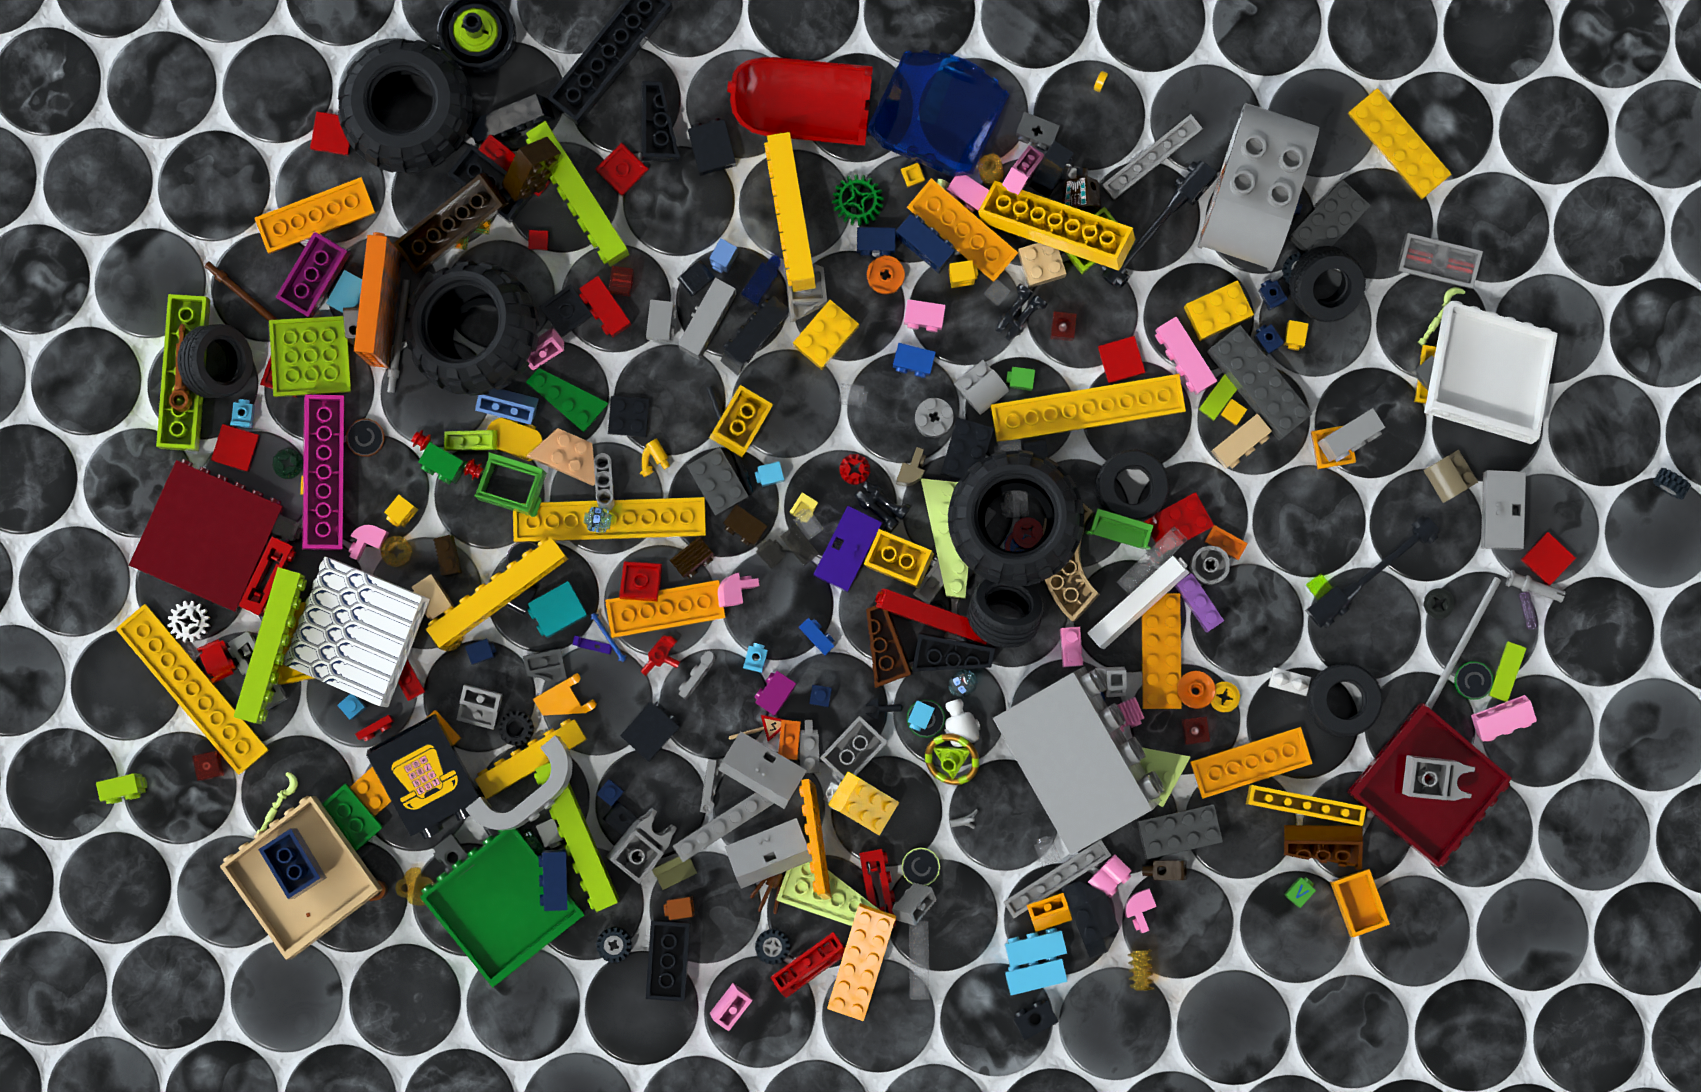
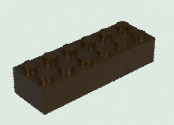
M487 173L479 174L393 244L416 274L424 272L506 207L509 202Z

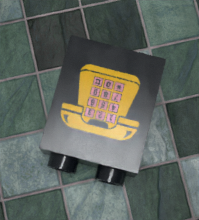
M436 713L367 750L366 756L410 836L420 833L423 839H427L443 830L440 821L454 814L457 821L469 817L470 815L465 809L480 797L476 786Z

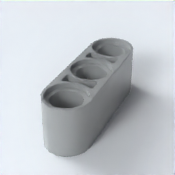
M600 453L594 458L596 500L598 508H602V511L607 512L612 510L615 504L613 470L609 455ZM601 462L608 463L605 467L598 466ZM602 480L609 481L606 485L600 484ZM603 498L610 499L607 503L601 502Z

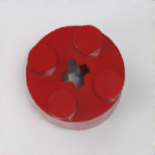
M217 639L197 648L199 653L203 652L199 655L207 673L210 674V677H214L211 678L212 683L233 675L234 671L237 670L233 659L228 658L226 655L229 651L223 640Z

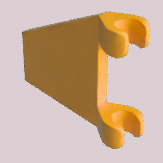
M578 673L533 698L542 715L587 713L593 710L597 703L592 699L584 705L580 704L570 687L580 681L581 677Z

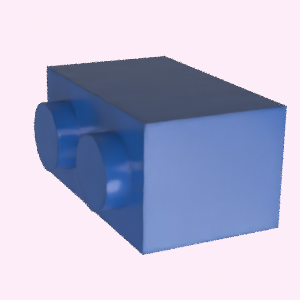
M898 343L893 367L896 368L897 372L907 374V371L915 373L914 376L925 378L930 376L936 352Z

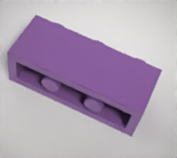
M1192 573L1175 585L1205 632L1210 631L1224 621Z

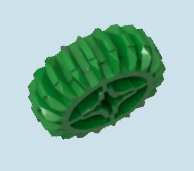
M855 174V180L853 181L848 176V183L841 180L843 187L836 186V190L840 193H833V196L838 198L832 200V204L838 205L834 207V211L841 210L838 217L841 218L845 215L843 222L846 223L848 219H851L850 225L852 226L854 221H858V226H861V220H864L867 225L869 224L868 218L872 221L875 220L873 213L880 215V211L876 208H883V204L879 202L883 201L884 197L877 195H880L882 190H875L878 187V183L871 185L872 178H869L866 182L865 175H862V179L858 180V175ZM855 186L865 187L870 192L860 193ZM850 188L852 197L847 202L842 203L844 193ZM855 194L859 196V199L860 197L862 198L861 207L857 202L854 203ZM874 198L873 206L868 212H866L864 207L865 202L869 201V199ZM846 208H856L860 215L852 214Z

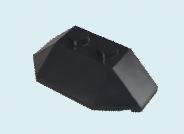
M1080 880L1061 887L1089 958L1107 953L1120 928L1106 893Z

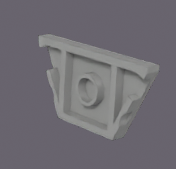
M812 264L816 288L793 292L792 286H788L786 269L789 268H785L790 322H794L826 305L827 295L824 267Z

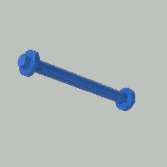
M593 613L590 619H594L620 658L618 661L624 662L627 656L622 654L598 618L599 614Z

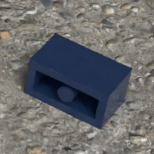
M857 227V253H861V256H872V253H880V256H891V253L895 254V228Z

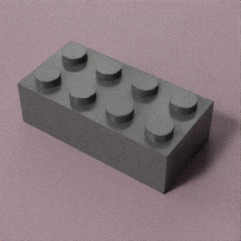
M1342 180L1288 239L1304 253L1320 246L1332 247L1371 205Z
M1214 804L1137 821L1145 859L1223 842Z

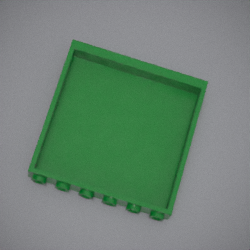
M517 828L498 830L499 833L496 836L490 835L482 842L484 844L479 849L477 847L473 848L467 853L469 856L464 861L460 859L452 865L453 870L449 873L444 871L436 878L438 881L433 885L430 883L421 890L422 894L420 895L422 901L492 988L584 916L583 910L568 892V910L544 911V906H540V894H544L543 887H539V875H543V867H539V855Z

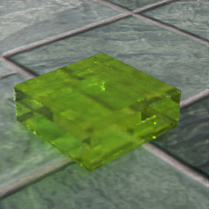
M1321 573L1305 585L1316 600L1332 589V586Z

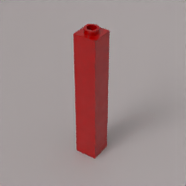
M881 589V592L879 591L876 596L877 608L979 644L986 645L987 643L973 631L967 617L888 589Z

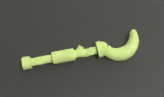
M1453 287L1446 291L1442 310L1432 320L1427 332L1418 341L1419 344L1425 345L1430 334L1436 330L1441 322L1443 309L1451 302L1452 296L1455 294H1465L1462 288Z
M286 773L290 780V785L286 790L278 792L279 798L277 802L272 803L273 807L269 810L264 824L257 833L266 830L277 814V809L281 805L282 800L296 791L298 781L292 773Z

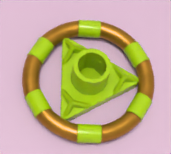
M941 734L932 739L926 748V766L930 773L943 783L950 785L964 784L969 782L978 772V752L973 744L962 736ZM945 741H955L966 748L936 745ZM933 749L941 761L943 770L948 772L950 777H947L935 768L932 755ZM971 754V770L959 778H954L968 755Z

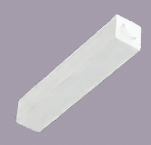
M1172 556L1088 632V635L1100 648L1105 649L1190 573L1186 569L1187 563L1181 557L1177 559Z

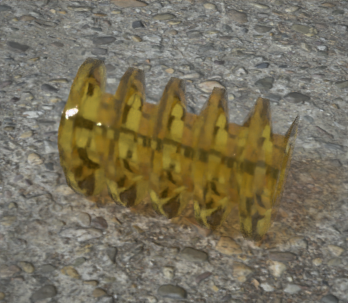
M992 153L980 159L978 169L981 180L988 185H992L994 181H1001L1004 177L1000 157Z
M1139 950L1127 954L1128 957L1133 958L1128 964L1134 966V968L1128 970L1134 973V976L1129 977V980L1135 981L1134 984L1130 985V988L1135 990L1154 989V987L1149 986V984L1154 983V980L1148 978L1153 975V972L1147 970L1153 967L1152 964L1147 963V961L1152 959V956L1146 955L1152 950Z

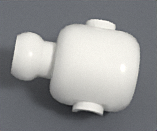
M961 699L947 702L946 709L950 712L951 717L945 721L946 729L944 731L946 734L962 736L971 743L978 741L980 736L979 730H981L979 721L974 718L972 713H964V704ZM950 741L954 747L962 746L955 741Z

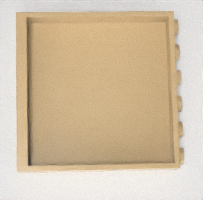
M306 796L301 799L299 806L295 809L294 807L288 809L282 819H276L271 822L269 829L265 832L263 830L258 832L252 842H246L238 848L239 852L235 855L230 854L223 860L224 863L220 865L223 872L286 960L293 959L383 890L317 796ZM290 828H297L327 877L295 899H287L258 850Z

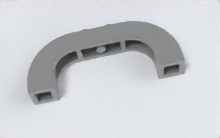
M555 735L540 747L551 764V774L546 783L509 812L499 813L490 805L486 798L479 797L465 809L468 814L484 827L495 830H512L524 825L529 820L530 822L534 821L540 816V811L544 808L547 810L555 804L554 800L568 786L572 775L571 754L560 736Z

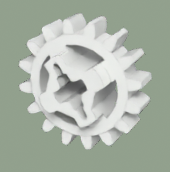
M183 601V606L176 604L177 610L171 609L173 616H168V619L172 620L168 627H173L170 633H177L176 639L178 640L183 637V642H187L188 638H190L191 642H195V637L201 640V633H208L205 627H210V624L206 623L210 619L209 616H205L208 612L207 609L201 610V604L195 607L194 601H191L190 605L187 601ZM186 610L185 614L179 616L182 611ZM196 611L199 613L201 620H198L196 617ZM186 619L188 620V619H190V620H193L194 622H197V623H196V624L192 623V624H189V625H188L187 623L183 622L182 620H186ZM177 623L181 625L182 632L179 630ZM200 627L198 631L191 634L195 628Z

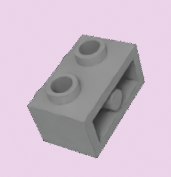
M650 300L646 333L647 340L670 342V337L674 338L675 326H672V319H676L677 307H674L673 302Z

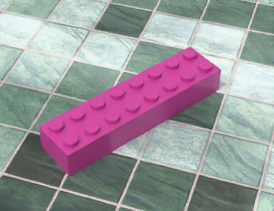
M344 395L304 396L302 550H342Z

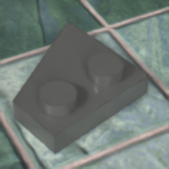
M561 648L523 656L527 676L557 683L567 679Z

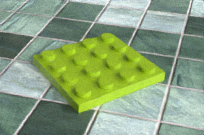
M343 316L269 320L274 397L351 393L348 338L345 337Z

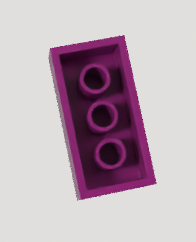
M314 231L275 298L305 316L313 318L351 252Z

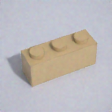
M1256 414L1211 452L1225 469L1229 466L1234 468L1241 462L1239 458L1245 454L1246 457L1256 450L1253 446L1258 442L1261 445L1270 438L1268 434L1272 431L1262 418Z

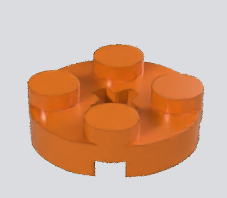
M885 255L876 258L868 266V284L877 293H895L904 282V268L898 259L892 256ZM888 270L891 278L883 280V276L880 273Z

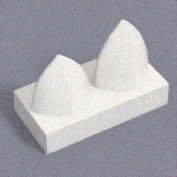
M1273 668L1268 686L1307 696L1311 677Z

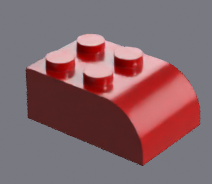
M1196 492L1156 513V515L1148 520L1143 521L1153 525L1151 536L1161 555L1214 526Z

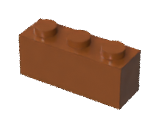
M693 896L668 899L664 905L665 916H669V920L693 917L695 915Z

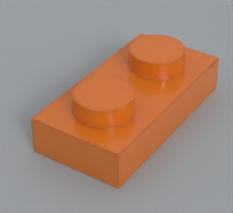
M1215 525L1205 540V543L1210 546L1220 547L1228 556L1236 560L1240 559L1248 544Z
M781 720L778 754L790 760H797L800 721Z

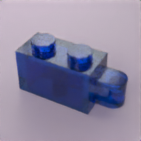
M772 256L766 264L761 263L741 292V296L756 307L759 306L779 276L777 270L781 265L780 258Z

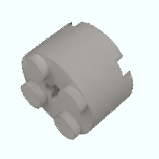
M928 398L916 410V427L925 437H942L952 427L953 410L942 399ZM936 414L939 421L935 420L933 423L929 416Z
M1205 546L1193 554L1189 569L1199 583L1210 586L1219 583L1228 575L1230 561L1227 553L1220 547ZM1212 561V562L1214 563V564L1212 565V567H1213L1214 569H1211V568H1210V569L1208 570V569L1206 568V567H1207L1206 562L1209 563V562Z

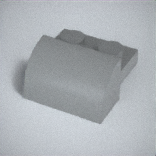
M984 360L954 383L955 387L979 415L1009 392L1003 380Z
M464 684L456 720L494 730L503 694Z

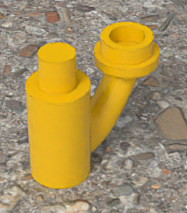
M657 438L646 444L642 453V471L640 475H643L644 478L654 472L652 470L653 467L649 466L650 455H652L657 465L661 464L664 470L670 467L667 461L669 457Z

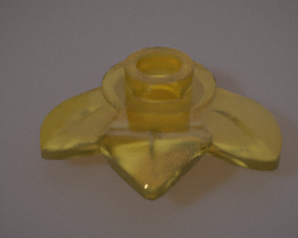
M420 867L409 869L404 878L396 883L395 890L400 897L407 898L410 904L423 906L425 903L420 898L421 890L429 883L433 885L434 882L427 877H421ZM404 884L409 886L406 892L402 890Z

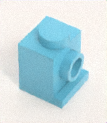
M239 399L238 403L233 402L230 425L233 427L253 428L255 405L250 404V400ZM244 409L245 414L240 416L239 411Z
M753 643V646L748 647L743 666L744 669L763 673L768 650L764 649V645ZM753 654H759V660L754 661L752 659Z

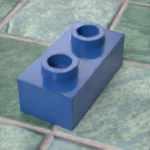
M808 618L799 626V629L826 656L835 647L832 644L835 640L828 633L824 635L819 630L822 626L815 619L811 621Z

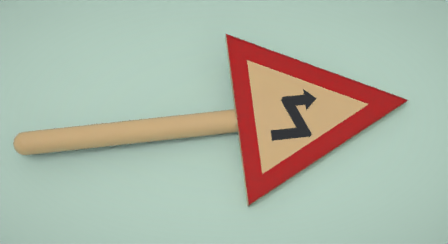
M761 715L764 727L743 733L749 735L765 730L767 741L769 742L781 731V720L786 719ZM738 734L729 736V739L737 738Z

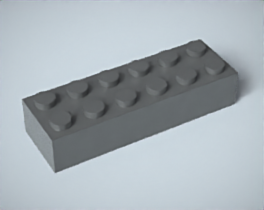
M1241 325L1207 351V354L1237 388L1238 392L1255 413L1271 429L1278 441L1313 414Z

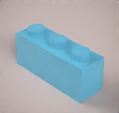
M1055 927L1045 930L1046 934L1038 935V932L1027 934L1025 939L1020 940L1019 937L1008 939V943L1004 945L1010 967L1067 954L1062 931H1057Z
M1057 956L1046 958V962L1042 963L1038 961L1027 963V966L1022 968L1019 965L1008 967L1009 971H1005L1010 995L1068 982L1063 961L1061 958L1057 959Z

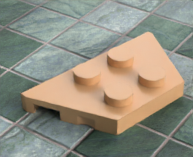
M557 428L527 455L528 458L592 486L595 485L593 447L589 441Z

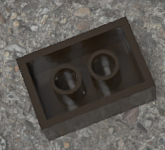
M548 137L519 148L501 185L514 201L522 198L526 199L535 192H542L546 188L548 179L552 176L554 167L558 164L561 152Z

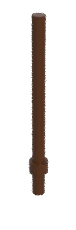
M210 261L205 264L204 267L215 276L217 281L223 282L266 320H278L227 277L228 274L219 270Z

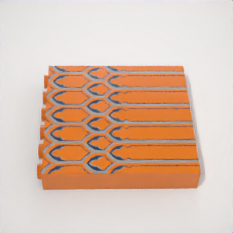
M379 232L367 235L354 352L370 366L389 368L402 254L384 233Z

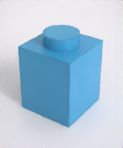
M352 694L348 695L337 705L349 720H354L367 709V706L361 699Z

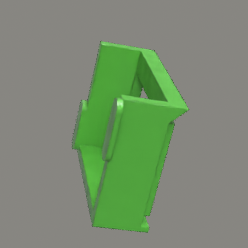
M489 452L485 470L474 496L480 501L535 517L542 501L539 495L547 473L542 468ZM495 465L535 476L526 504L486 493Z
M1097 509L1096 514L1093 515L1089 531L1086 530L1084 534L1090 536L1097 535L1136 548L1150 550L1151 547L1147 545L1153 525Z

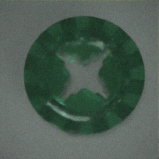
M285 448L278 451L273 457L272 466L274 472L279 477L292 479L302 471L303 459L296 450ZM288 458H290V462L295 467L288 466L287 469H285V465L283 464V462H281V460L287 461Z
M525 829L523 831L525 834L523 836L536 854L540 853L542 855V850H546L544 845L531 829Z

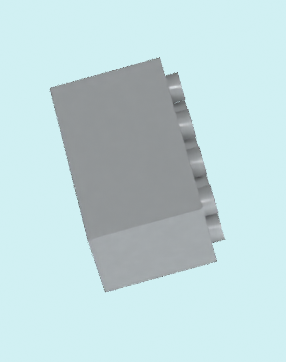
M1085 666L993 718L1070 855L1153 810L1162 801L1159 797L1160 793L1165 791L1156 772L1152 771L1146 774L1141 766L1140 761L1145 757V753L1135 737L1127 740L1120 727L1126 723V720L1119 707L1115 703L1107 706L1100 693L1107 689L1102 677L1096 669L1088 673Z

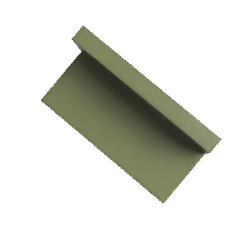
M679 856L652 869L662 890L697 874L691 859L689 858L682 862Z

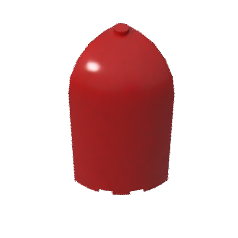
M760 57L747 60L737 66L733 73L732 81H728L727 92L731 93L732 113L738 122L752 133L768 136L790 132L791 139L865 146L870 102H866V100H870L872 66Z

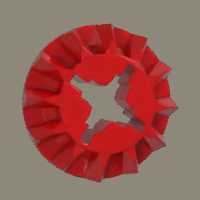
M850 454L842 460L840 475L847 483L853 485L860 484L869 476L870 465L865 457L859 454ZM849 463L854 466L861 463L858 468L861 475L856 472L849 475L851 471Z
M1022 518L1013 527V539L1019 546L1031 548L1042 538L1043 528L1033 518ZM1033 526L1031 534L1035 538L1033 539L1028 536L1023 540L1024 532L1021 527L1028 530Z

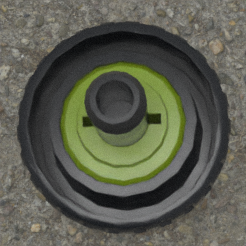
M453 0L442 10L437 25L439 47L442 51L449 54L461 70L466 73L486 74L490 71H495L506 63L507 59L511 57L512 51H514L517 39L515 22L510 11L501 1Z

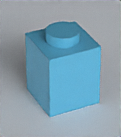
M780 461L757 467L758 472H755L757 483H761L762 487L784 482Z
M916 701L908 719V723H911L910 728L921 731V728L925 730L935 708Z

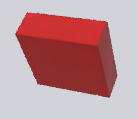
M529 230L528 249L548 251L549 231Z

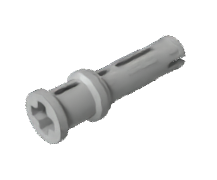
M1514 570L1509 572L1506 579V586H1514L1521 589L1522 592L1531 591L1560 603L1565 597L1563 596L1565 595L1564 590L1562 591L1534 581L1530 576L1517 574Z

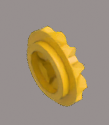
M1229 682L1217 683L1215 685V697L1211 702L1212 707L1219 712L1234 710L1240 701V693L1237 687ZM1227 689V696L1232 698V700H1225L1222 705V699L1216 695L1223 694Z

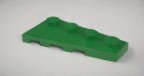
M540 368L526 381L528 385L583 432L589 428L609 405V403Z

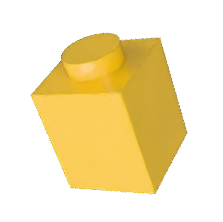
M1289 320L1283 345L1288 346L1290 350L1303 348L1309 323Z

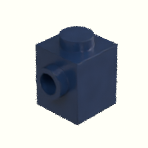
M1264 324L1256 330L1257 334L1254 336V339L1266 356L1284 344L1272 324L1268 327Z

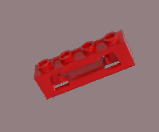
M271 537L239 603V607L263 617L278 567L286 569L288 562L293 561L296 555L294 551L296 547ZM270 559L278 561L279 565L276 564L263 592L265 594L263 596V594L255 590H259L272 563Z
M882 849L859 853L868 901L877 906L871 874H868L866 862H869L870 870L873 872L878 871L876 861H879L881 868L879 875L884 902L888 906L889 913L894 915L892 902H895L894 891H890L888 883H892L890 871L886 872L885 864H888L887 853L882 852ZM884 906L877 907L879 910L885 912Z
M833 932L770 978L780 993L787 998L842 959L846 947Z

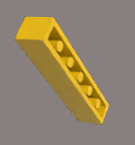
M570 718L560 724L561 728L556 731L553 728L544 733L545 737L538 741L536 738L527 743L528 747L521 750L519 748L510 754L512 757L506 761L502 758L495 762V767L488 771L486 768L477 773L478 777L475 781L485 798L493 797L536 771V768L549 763L548 757L540 747L555 735L561 737L569 750L588 740L575 719L571 721Z
M1249 785L1246 800L1248 805L1357 826H1363L1366 807L1254 785Z

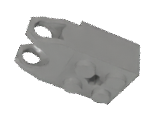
M1407 755L1402 794L1410 797L1452 801L1471 798L1472 794L1463 792L1458 788L1457 779L1463 773L1474 772L1475 767L1463 765L1455 760Z
M653 808L637 818L606 855L611 862L639 884L662 857L663 852L670 844L672 835L677 829L671 824L661 832L654 833L652 831V822L657 811ZM634 852L637 854L636 858L632 857Z

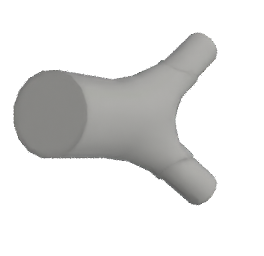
M975 809L973 813L965 817L950 820L951 828L965 825L974 829L975 825L970 822L975 821L973 817L978 813V810Z

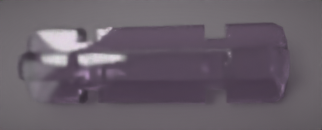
M1520 593L1519 598L1520 602L1522 601L1521 607L1524 619L1527 620L1525 622L1527 629L1537 628L1538 624L1537 620L1534 619L1536 616L1533 604L1530 602V593Z

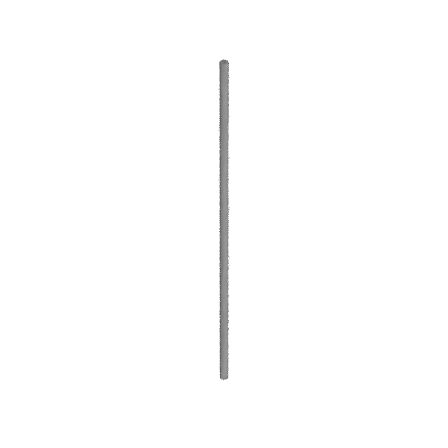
M1494 577L1425 705L1431 710L1501 582L1499 578ZM1367 811L1364 817L1363 835L1374 816L1369 811Z

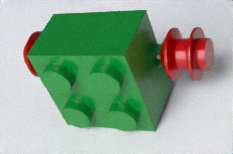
M423 430L416 432L411 440L413 447L419 445L420 451L425 450L418 461L422 465L421 469L432 476L434 473L438 474L437 478L448 485L451 482L457 484L463 471L464 476L471 474L472 480H474L475 478L479 479L484 470L482 463L479 465L475 464V459L464 462L437 447L431 442V434L424 436Z

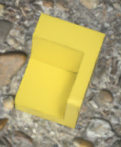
M801 493L790 514L807 523L818 506V502Z

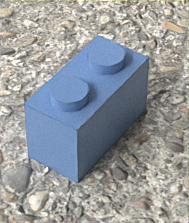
M720 238L709 258L713 266L712 268L719 273L723 271L728 273L738 255V248Z

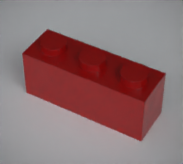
M599 276L579 288L581 291L580 298L584 304H590L592 307L590 310L591 314L596 320H601L603 325L600 327L606 335L610 334L613 338L631 326L630 321Z

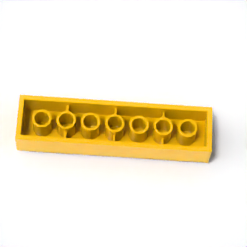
M790 132L768 135V142L764 143L766 158L769 160L767 162L769 175L772 178L770 179L773 196H776L773 198L776 214H779L777 215L779 232H783L780 233L782 250H786L783 251L785 268H789L786 269L788 286H792L793 292L816 288Z
M994 181L978 211L980 219L984 224L1109 268L1120 270L1135 241L1132 227L1021 190L1017 195L1008 191L1002 185L1003 183Z
M552 537L550 539L544 538L538 543V548L526 551L520 561L517 562L515 560L507 565L505 572H498L493 575L490 583L487 585L485 583L481 584L475 589L476 593L472 596L466 595L459 601L461 604L457 607L451 606L444 611L445 615L442 618H435L428 623L429 627L426 630L437 646L445 650L567 561L568 558Z

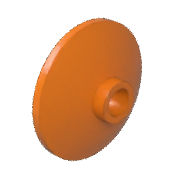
M1191 671L1183 675L1179 680L1177 693L1179 699L1186 706L1200 709L1212 702L1215 697L1216 688L1213 680L1206 673ZM1192 689H1197L1199 693L1193 694Z

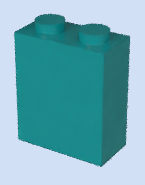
M569 581L528 603L530 608L527 609L531 618H536L539 625L536 627L541 636L545 635L547 638L588 616Z

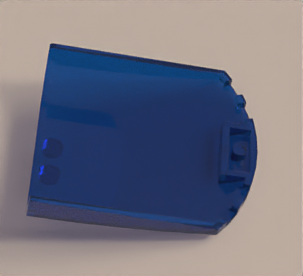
M923 50L921 53L905 51L869 122L867 131L884 149L952 177L971 175L974 173L1009 98V93L1006 89L1003 90L997 79L994 77L992 79L984 73V69L966 59L940 52V54L929 53V50Z

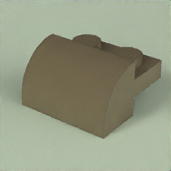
M916 447L911 464L902 463L896 480L897 485L912 486L921 480L925 471L920 469L926 458V455L923 454L924 449Z
M1459 450L1423 470L1443 503L1478 483Z

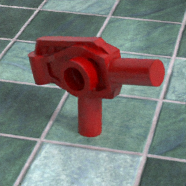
M671 635L663 636L649 651V661L641 669V672L646 676L655 665L661 667L663 663L678 668L680 661L668 656L671 648L678 641Z

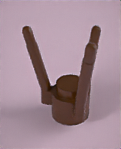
M777 874L764 879L750 895L751 899H753L765 882L768 885L758 908L759 912L762 911L771 889H776L778 886L777 899L784 875ZM776 899L773 911L774 914H777L779 906V901H777Z

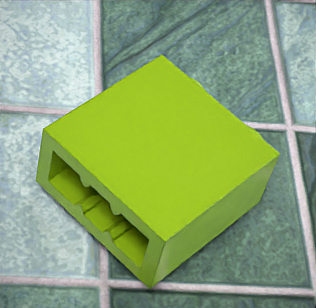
M133 773L96 782L100 801H106V804H115L122 802V798H125V800L140 798L142 793H146V778L142 777V774Z

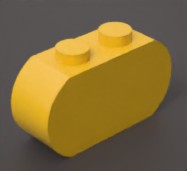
M495 419L487 428V430H497V450L526 461H532L527 455L543 441L541 434L535 430L536 426L526 423L523 426L518 424V421L510 419Z

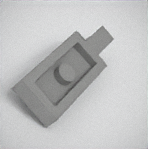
M805 720V730H800L799 736L800 767L807 770L806 773H820L818 730H813V720Z
M707 760L700 812L712 813L714 808L711 795H715L716 784L713 783L714 776H718L719 765L716 764V760Z

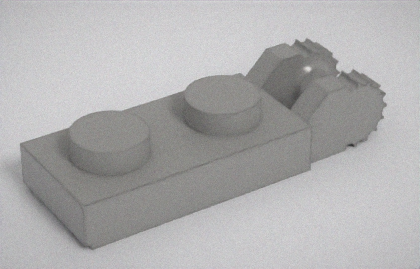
M707 651L701 656V664L699 666L696 665L692 669L690 679L684 681L679 687V695L685 700H688L714 664L713 662H715L716 657L712 652Z

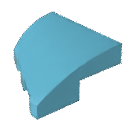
M344 270L326 304L342 313L343 308L354 307L359 304L362 279Z

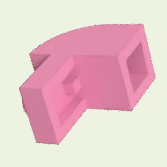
M373 525L358 527L351 534V537L357 539V541L352 543L349 549V553H351L349 557L359 561L367 544L381 550L389 532Z
M739 573L726 577L718 587L719 607L743 604L741 590L758 587V578L752 579V576L740 577Z
M1149 888L1133 894L1125 905L1126 918L1135 917L1132 922L1136 931L1140 930V933L1149 931L1142 912L1157 907Z

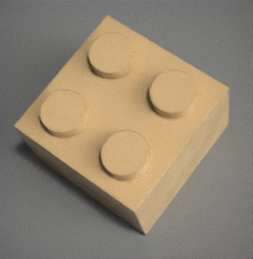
M1041 243L1018 249V256L1028 288L1065 278L1066 271L1058 249Z
M432 574L412 586L414 593L430 599L424 613L428 619H440L445 615L444 611L451 606L455 608L437 578Z

